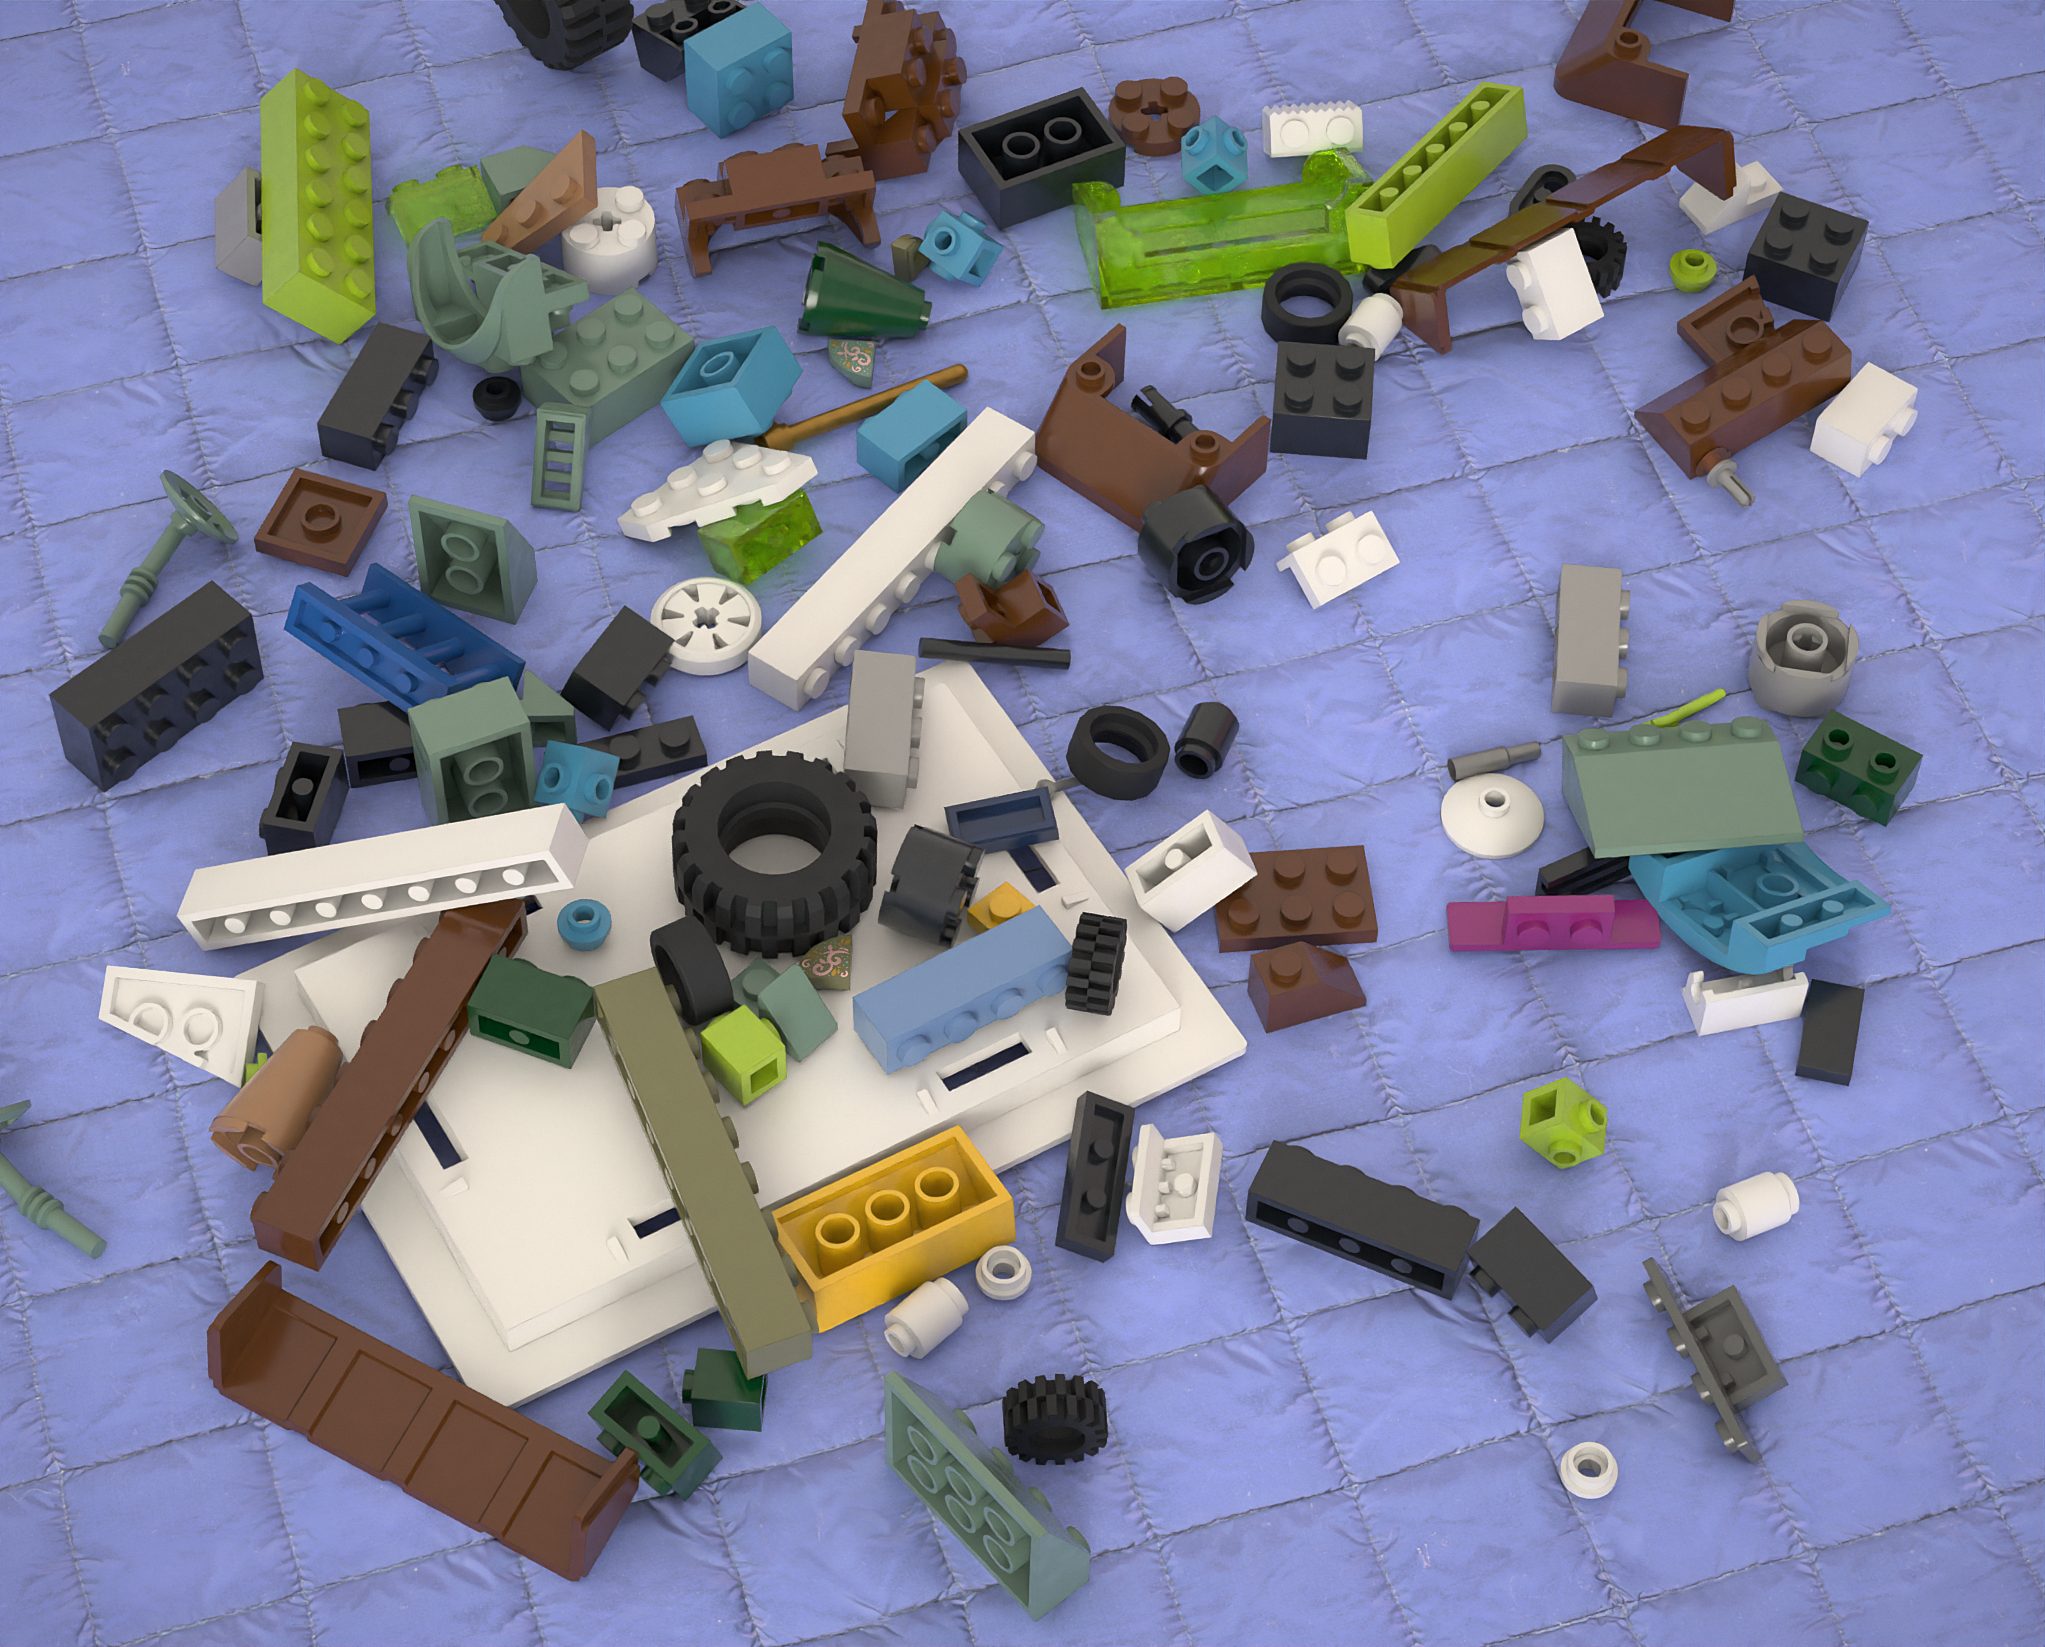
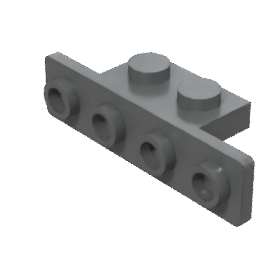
M1653 1257L1645 1260L1642 1263L1650 1280L1643 1283L1644 1289L1657 1311L1661 1313L1667 1310L1674 1323V1326L1667 1329V1333L1679 1355L1683 1359L1691 1356L1698 1370L1697 1373L1690 1376L1697 1392L1707 1406L1715 1403L1722 1417V1420L1715 1423L1721 1439L1732 1454L1740 1450L1752 1464L1763 1459L1739 1412L1789 1384L1744 1298L1735 1285H1732L1693 1308L1686 1310L1665 1270Z

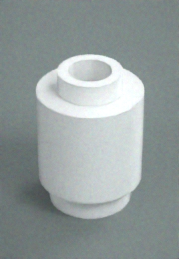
M1376 293L1371 297L1363 299L1338 333L1340 345L1375 348V361L1378 360L1401 329L1402 307L1394 298L1383 293Z
M1766 1171L1720 1189L1716 1194V1203L1713 1205V1217L1718 1228L1724 1234H1729L1736 1241H1743L1789 1222L1791 1215L1796 1214L1799 1210V1196L1793 1182L1786 1174L1782 1172L1773 1174Z
M939 1277L934 1282L926 1281L886 1314L885 1324L887 1329L884 1332L890 1346L901 1356L907 1357L911 1355L914 1358L922 1359L962 1325V1317L969 1311L968 1303L960 1290L946 1278Z

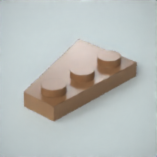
M581 129L481 234L482 242L490 240L528 255L597 208L595 138Z

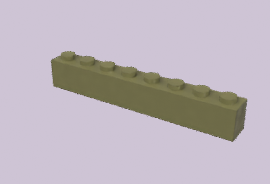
M655 966L593 986L597 1021L747 1380L812 1358V1335L819 1333L816 1315L808 1300L799 1301L794 1287L799 1285L795 1266L788 1253L780 1255L774 1240H777L779 1236L774 1217L769 1207L759 1208L754 1194L759 1193L755 1173L749 1161L740 1163L735 1149L739 1148V1140L734 1124L729 1116L720 1117L715 1105L720 1103L715 1080L710 1071L701 1073L696 1061L701 1059L699 1045L692 1028L683 1029L678 1016L682 1015V1009L673 984L664 986Z

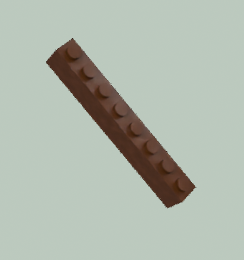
M511 898L441 910L437 927L430 938L424 937L419 942L414 953L413 964L404 979L398 978L393 983L383 1012L377 1020H371L365 1027L357 1053L351 1062H344L335 1076L333 1090L324 1105L318 1104L311 1112L303 1138L296 1148L291 1147L283 1156L279 1166L278 1177L268 1192L263 1191L255 1200L250 1220L253 1223L259 1249L319 1272L469 1030L467 1004L494 953L513 959L526 938L528 925L525 902L523 900Z

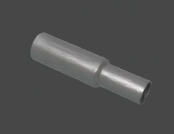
M1532 741L1506 748L1499 746L1449 758L1447 761L1449 775L1453 781L1507 769L1509 765L1540 758L1541 749L1537 741Z

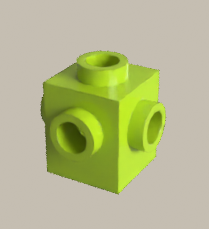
M1564 1077L1523 1093L1520 1140L1559 1169L1576 1166L1580 1162L1604 1154L1606 1127L1608 1124L1607 1107L1572 1080Z

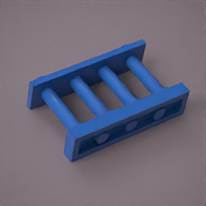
M377 562L370 564L361 594L342 600L335 599L311 582L297 585L284 626L285 631L406 713H408L407 709L421 705L430 699H439L472 688L479 683L491 682L506 676L509 677L516 692L526 661ZM368 614L381 624L375 626L361 615ZM405 639L418 649L413 651L398 640ZM441 663L456 673V675L450 676L435 665Z

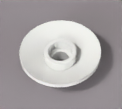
M1484 773L1464 778L1448 790L1442 801L1440 819L1443 830L1448 838L1461 850L1485 859H1507L1524 853L1537 842L1543 830L1544 810L1537 795L1526 784L1507 775Z

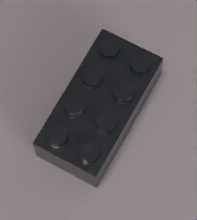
M211 580L51 692L49 697L65 758L105 793L120 781H125L132 777L137 769L159 753L171 749L180 738L194 728L210 721L219 710L240 695H245L252 691L257 683L264 679L252 614Z

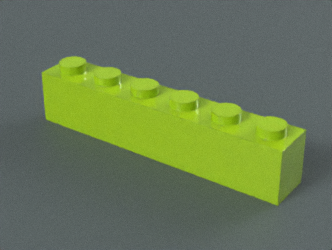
M1482 81L1345 210L1351 262L1368 264L1376 269H1393L1528 137L1523 87Z

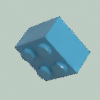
M759 2L684 40L688 109L720 139L738 129L746 127L749 123L775 109L783 107L794 99L792 32Z
M775 325L699 342L659 403L689 448L711 444L723 439L729 440L743 436L754 438L762 435L772 426V419L783 402L791 396L792 388L802 374L803 369Z

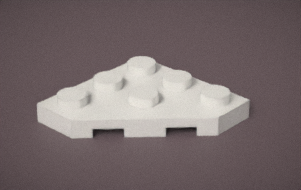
M728 439L718 440L709 444L703 450V455L689 466L673 471L667 477L668 481L657 490L635 499L631 504L632 508L620 516L617 521L624 536L655 542L671 537L672 530L670 527L683 526L696 521L698 527H702L736 516L737 509L735 506L749 505L761 500L763 505L767 506L783 501L816 476L818 471L810 456L729 441Z

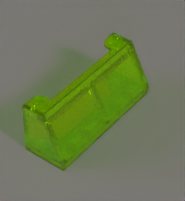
M1346 147L1319 150L1311 154L1302 167V182L1121 206L1117 190L1105 181L1072 184L1075 227L1097 303L1101 310L1265 287V282L1276 270L1288 264L1299 262L1324 264L1339 271L1343 276L1367 273L1372 268L1371 265L1351 262L1345 210L1374 184V181Z

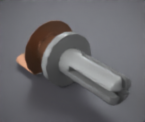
M1723 447L1710 451L1699 462L1696 468L1697 476L1703 477L1708 474L1707 483L1710 487L1718 488L1722 486L1742 508L1750 507L1755 502L1756 497L1735 475L1737 464L1734 460L1729 459L1731 452H1727Z

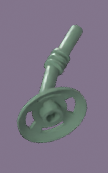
M164 470L160 474L164 491L176 509L170 515L172 522L165 529L141 566L131 570L124 585L119 591L121 599L98 637L100 643L108 648L117 647L138 609L147 605L159 584L158 575L186 535L192 537L197 531H200L215 540L228 544H235L239 540L236 530L218 508L194 486L172 471Z
M30 1099L0 1108V1131L14 1123L32 1106ZM0 1151V1185L16 1201L19 1213L27 1217L31 1222L36 1223L43 1230L51 1228L90 1258L97 1259L106 1249L107 1242L65 1212L64 1204L60 1200L55 1199L53 1195L46 1192L40 1186L32 1187Z

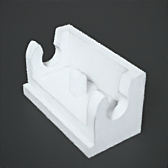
M1794 964L1766 974H1744L1703 982V971H1697L1689 974L1686 987L1682 989V996L1698 1036L1800 1017L1809 986L1805 972L1793 974Z

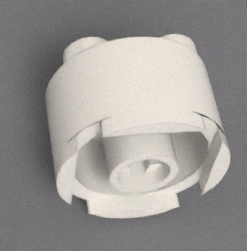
M634 186L597 188L598 207L560 232L565 272L586 280L589 292L619 295L631 286L636 289L639 287V280L648 273L651 277L656 270L658 256L654 212L649 203L644 199L643 192Z

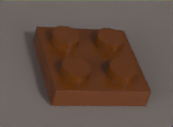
M295 468L254 537L256 552L348 577L388 507L387 494Z

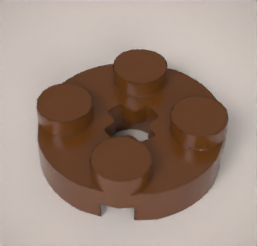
M1172 76L1165 79L1126 80L1120 82L1115 88V95L1109 104L1108 122L1121 140L1123 139L1126 143L1134 145L1135 153L1153 157L1167 156L1181 151V138L1193 127L1200 126V105L1196 97L1188 91V84L1182 78ZM1156 114L1161 117L1160 120H1152L1150 115Z

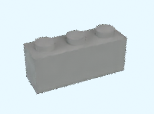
M1562 564L1556 595L1551 712L1612 718L1615 698H1625L1628 669L1619 667V659H1626L1629 629L1620 628V620L1628 619L1630 590L1621 589L1622 569Z
M854 649L849 688L843 772L856 783V791L860 790L866 795L871 806L903 809L906 788H917L919 757H911L910 748L919 749L922 717H914L913 708L922 709L925 678L915 677L917 656Z

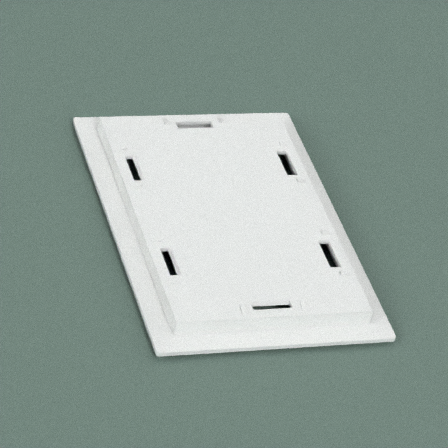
M947 660L915 674V677L925 678L922 709L913 708V716L922 717L919 749L910 748V756L919 757L917 788H906L903 809L871 806V815L876 818L878 831L876 885L873 887V899L868 910L860 913V921L850 932L844 934L842 931H838V936L852 935L850 990L815 989L837 1022L838 1030L800 1063L786 1053L787 1078L744 1107L713 1076L720 1097V1103L715 1105L720 1117L729 1116L734 1124L739 1140V1148L735 1149L740 1163L749 1161L753 1168L759 1188V1193L754 1194L760 1209L769 1207L771 1211H774L956 1125H960L995 1175L1071 1139L1077 1098L1087 1090L1135 1108L1242 1056L1246 1052L1247 1041L1160 922L1140 908L1129 880L1063 791L1056 792L1055 797L1051 800L1059 840L1029 845L1057 885L1038 893L1008 850L984 854L981 867L976 876L980 878L979 885L970 907L1007 881L1035 906L1040 905L1071 945L1076 937V927L1079 924L1082 912L1127 919L1125 957L1122 963L1119 990L1111 1016L1066 1009V987L1054 996H1044L1022 1007L1018 1013L1008 1019H998L978 1029L968 1039L960 1043H951L929 1054L922 1062L915 1066H905L889 1075L886 1074L854 1031L852 997L949 950V948L928 943L878 924L883 895L885 891L890 892L894 876L891 874V871L909 829L917 824L950 835L944 807L1032 790L1036 788L1038 781L1042 779L1056 782L967 661ZM848 705L607 811L606 818L595 816L584 821L583 824L579 823L589 842L574 888L517 897V899L525 902V906L537 902L540 910L526 916L528 934L513 959H525L539 969L562 977L566 975L577 977L591 987L655 967L649 940L651 932L686 916L685 906L678 902L675 892L671 840L675 812L682 806V798L694 784L701 787L700 777L715 766L722 770L726 768L727 760L742 754L744 759L754 758L757 751L772 750V755L786 756L787 751L799 752L804 754V760L813 762L816 757L831 764L832 772L835 775L840 771L843 772ZM770 834L755 837L740 844L728 856L737 864L754 872L786 874L808 866L821 853L811 844L799 838ZM575 900H596L605 905L611 914V932L604 943L596 949L590 951L576 950L570 947L558 932L557 918L560 911L567 904ZM964 906L959 916V919H962L961 927L953 947L979 935L976 930L967 924V910L969 908ZM441 911L348 926L235 976L234 978L256 980L265 983L258 1030L271 1053L273 1054L294 1030H308L309 1026H318L331 1032L338 1039L337 1046L343 1052L341 1065L344 1062H351L360 1048V1041L365 1027L371 1020H377L383 1012L393 983L398 978L404 979L413 964L414 953L419 942L424 937L430 938L439 923ZM583 920L578 923H588L590 920ZM724 941L722 945L715 943L729 974L730 981L758 958L782 974L792 964L796 963L799 965L804 956L793 957L792 952L778 953V959H764L761 952L750 951L748 956L731 951V943ZM730 1010V1011H728V1012H726V1013H723V1014H721V1015H728V1014H730V1013L733 1012V1011ZM678 1016L683 1029L692 1028L701 1053V1059L696 1061L701 1073L708 1072L709 1070L703 1065L700 1032L705 1030L715 1018L693 1026L689 1025L681 1016ZM596 1020L571 1069L470 1034L469 1028L425 1099L462 1162L444 1170L413 1119L360 1206L463 1384L514 1410L717 1311L718 1308L681 1220L642 1239L638 1237L633 1228L674 1208L675 1205L598 1021ZM1020 1042L1029 1052V1054L951 1091L947 1089L942 1081Z

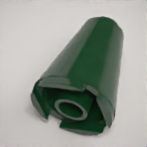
M818 241L817 253L813 254L801 305L805 306L803 317L798 318L796 333L806 336L915 337L917 329L926 330L932 302L924 300L925 290L829 242Z

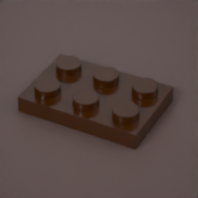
M1364 845L1250 852L1249 855L1258 874L1213 906L1219 953L1269 950L1299 941L1313 946L1377 942L1378 925Z

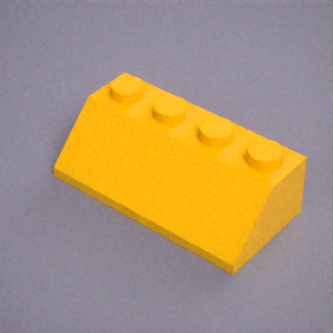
M956 1125L771 1211L779 1236L777 1240H774V1243L780 1255L788 1253L793 1261L799 1285L794 1287L800 1302L808 1300L811 1303L817 1318L819 1334L921 1286L926 1281H932L982 1257L987 1251L996 1246H1006L1016 1241L1013 1198L960 1125Z

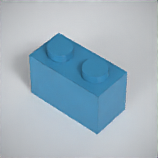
M925 379L913 389L902 392L894 403L876 416L867 418L859 429L856 430L857 463L899 494L910 486L967 428V409Z

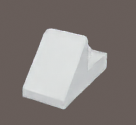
M1758 161L1740 167L1735 162L1737 186L1733 188L1732 197L1723 201L1695 182L1680 198L1679 207L1707 235L1772 207L1779 192H1784V189Z

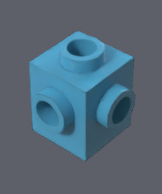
M1216 115L1200 126L1190 129L1181 138L1182 178L1213 202L1247 180L1248 143L1244 134L1238 128L1229 126Z
M942 210L939 216L927 226L924 233V241L918 251L932 260L928 267L942 278L953 282L956 277L961 281L980 287L1004 249V246L985 234L983 231L987 224L969 212L963 210L960 216Z
M548 740L534 801L546 805L565 803L576 821L582 824L585 814L606 818L620 757L587 747Z

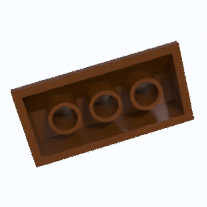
M1793 319L1635 410L1634 417L1691 480L1697 477L1696 468L1702 458L1710 451L1723 447L1727 452L1730 451L1731 456L1839 394L1851 381L1852 351L1823 320Z

